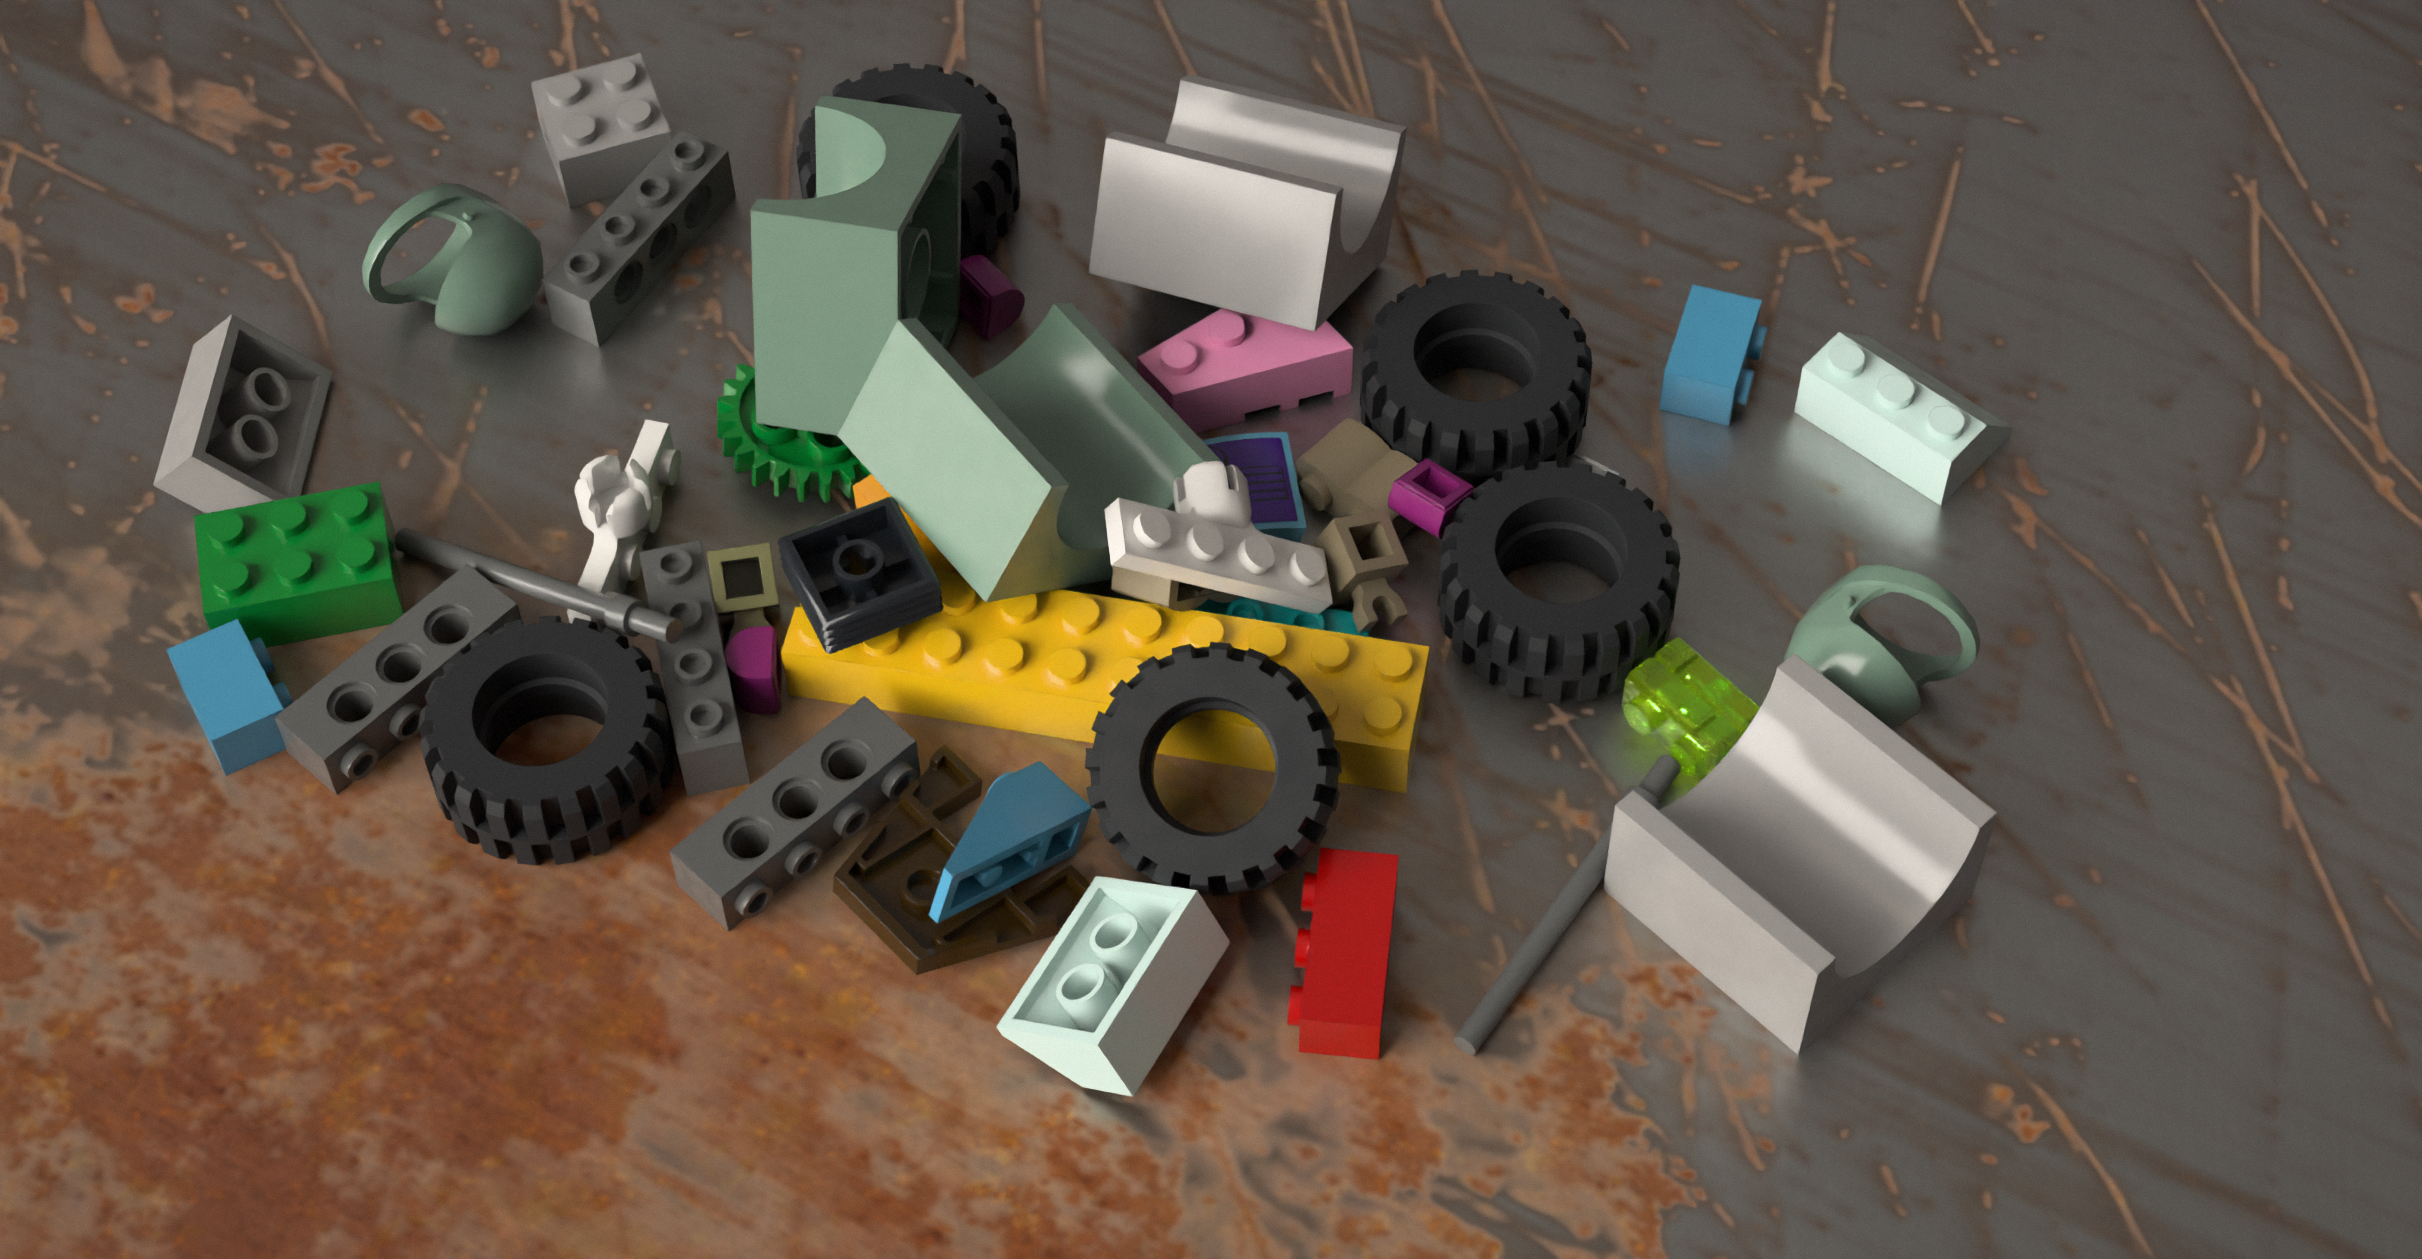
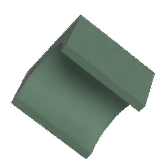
M821 95L815 105L816 198L798 200L757 198L750 210L756 423L838 435L899 319L917 318L946 350L960 322L962 114Z
M1071 302L1054 303L1041 324L1021 346L996 366L975 378H971L917 318L899 319L837 435L986 603L1112 579L1113 570L1110 560L1104 509L1119 497L1175 511L1173 482L1176 478H1182L1192 465L1202 462L1221 461Z

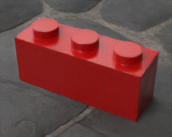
M1320 847L1317 873L1305 872L1301 911L1312 912L1310 929L1298 928L1294 967L1305 968L1306 970L1304 986L1291 985L1287 1025L1299 1026V1052L1379 1060L1397 893L1399 855Z

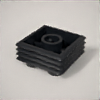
M893 497L884 498L779 538L777 542L780 547L781 566L818 639L828 654L854 646L943 610L941 583Z

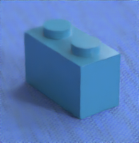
M1692 284L1664 371L1659 410L1729 426L1735 404L1747 405L1755 374V370L1746 369L1749 359L1760 361L1765 346L1768 326L1758 324L1762 300Z
M238 619L166 649L181 687L225 776L286 749L274 717L292 704L293 700L284 682L274 686L271 685L267 674L274 672L275 667L260 637L249 641Z

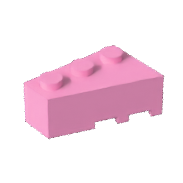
M1221 308L1138 356L1137 372L1197 434L1245 421V413L1278 405L1280 411L1299 407V399L1329 391L1332 392L1334 397L1352 393L1353 347L1327 320L1314 332Z

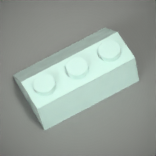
M1838 332L1803 366L1794 411L1940 506L2011 435L2013 428L1867 335Z
M1096 876L996 1027L1002 1036L1081 1087L1133 1097L1227 949L1230 941L1197 890Z

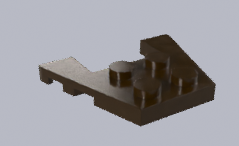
M946 745L934 753L930 758L929 768L918 781L912 780L901 793L900 803L884 822H877L834 874L833 892L916 975L1057 935L1090 886V883L1072 865H1069L1021 897L1016 896L1007 888L936 923L929 916V912L943 869L960 841L940 821L979 798L982 788V779Z

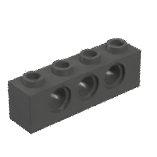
M681 129L542 278L552 324L600 347L736 198L728 150Z
M701 540L639 552L650 610L679 619L683 624L682 635L676 643L670 644L656 639L687 797L750 784Z
M467 563L274 717L287 752L336 795L352 782L363 779L385 755L401 742L410 740L419 733L420 712L427 705L425 695L432 681L437 676L445 679L443 666L458 651L464 655L472 649L470 642L487 631L491 636L505 631V623L521 619L518 604Z
M863 696L670 850L677 885L728 932L745 918L750 919L757 916L768 906L773 895L794 878L799 879L808 875L817 866L821 856L842 839H850L856 836L865 827L869 818L890 800L900 799L901 793L912 780L916 781L921 776L916 740L868 698ZM846 776H858L854 779L842 780ZM800 814H811L810 816L802 819L793 818ZM751 853H763L755 858H743Z

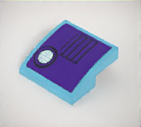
M1287 432L1245 433L1202 440L1225 467L1235 465L1246 477L1252 510L1251 522L1256 530L1266 535L1301 543L1307 527Z

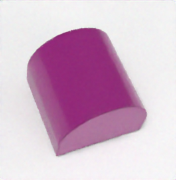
M973 255L960 262V314L987 340L1014 324L1022 313L1025 297L986 256Z
M1425 458L1394 481L1388 498V507L1442 540L1445 528L1452 523V513L1464 499L1468 497L1473 499V489L1475 488Z
M773 626L744 629L729 640L725 649V661L732 696L737 705L747 712L754 714H778V709H781L782 658L777 630H774Z

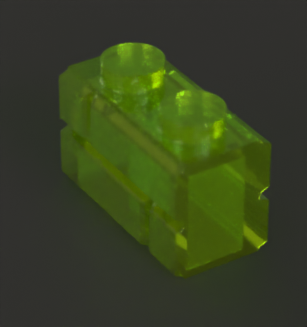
M1678 637L1661 648L1654 658H1648L1632 670L1625 679L1622 708L1630 726L1643 736H1648L1651 733L1668 748L1669 756L1679 762L1682 773L1688 776L1697 774L1702 780L1733 748L1760 709L1757 704Z

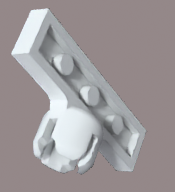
M645 420L624 472H621L618 456L615 455L595 458L581 471L580 479L575 484L574 491L583 524L594 533V544L578 586L614 597L624 593L628 580L635 581L642 566L639 552L643 551L642 545L647 533H654L658 528L662 513L661 498L666 486L675 484L680 471L681 454L679 450L674 449L669 423ZM570 609L567 610L571 624L574 617L596 622L598 631L601 633L607 627L603 620Z
M1220 461L1202 462L1192 465L1182 478H1176L1173 482L1175 511L1119 497L1104 509L1112 566L1317 615L1333 603L1325 550L1266 535L1256 530L1251 522L1252 510L1247 479L1235 465L1225 467Z

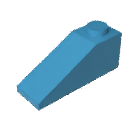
M1037 761L1016 772L1008 771L999 776L990 786L985 799L945 865L929 916L936 923H939L1075 855L1092 807L1041 761Z

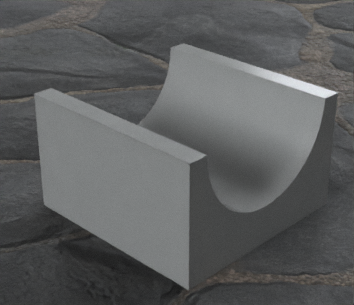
M1187 74L1180 80L1174 115L1165 143L1118 131H1113L1106 137L1089 273L1315 332L1386 258L1407 127Z
M1794 653L1777 667L1774 680L1762 706L1741 738L1721 762L1694 788L1678 800L1659 810L1634 790L1615 805L1603 890L1799 1055L1973 896L1997 812Z

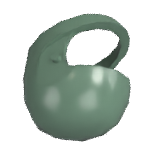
M441 183L426 189L395 210L375 234L362 264L363 284L375 300L380 303L397 305L416 300L436 305V326L440 330L459 336H493L509 328L527 314L543 283L542 278L544 277L541 243L524 221L490 196L457 183ZM427 217H438L457 223L449 240L427 265L399 282L384 287L381 286L380 271L388 252L412 226Z
M1862 565L1845 574L1817 598L1796 625L1786 650L1784 661L1792 654H1797L1891 729L1902 725L1919 713L1922 702L1917 689L1927 682L1953 678L1972 666L1980 649V636L1976 622L1956 596L1939 583L1920 573L1891 565ZM1890 592L1904 593L1926 602L1948 618L1959 632L1963 647L1960 655L1934 656L1907 650L1885 639L1872 629L1860 615L1859 611L1870 601Z

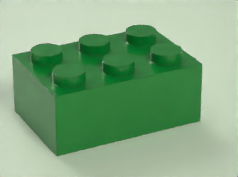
M380 481L194 515L203 615L209 630L238 619L249 641L260 637L265 647L269 648L390 625L405 613L397 549L394 545V527Z

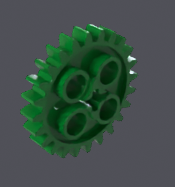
M755 358L754 368L739 363L736 368V379H725L724 396H719L717 400V438L723 439L722 453L724 457L735 456L734 471L736 473L752 470V485L754 487H758L768 480L773 481L774 496L777 497L782 495L789 487L796 488L799 502L805 501L810 490H818L824 503L830 502L831 490L837 488L849 499L854 498L853 485L868 477L871 473L837 435L756 423Z

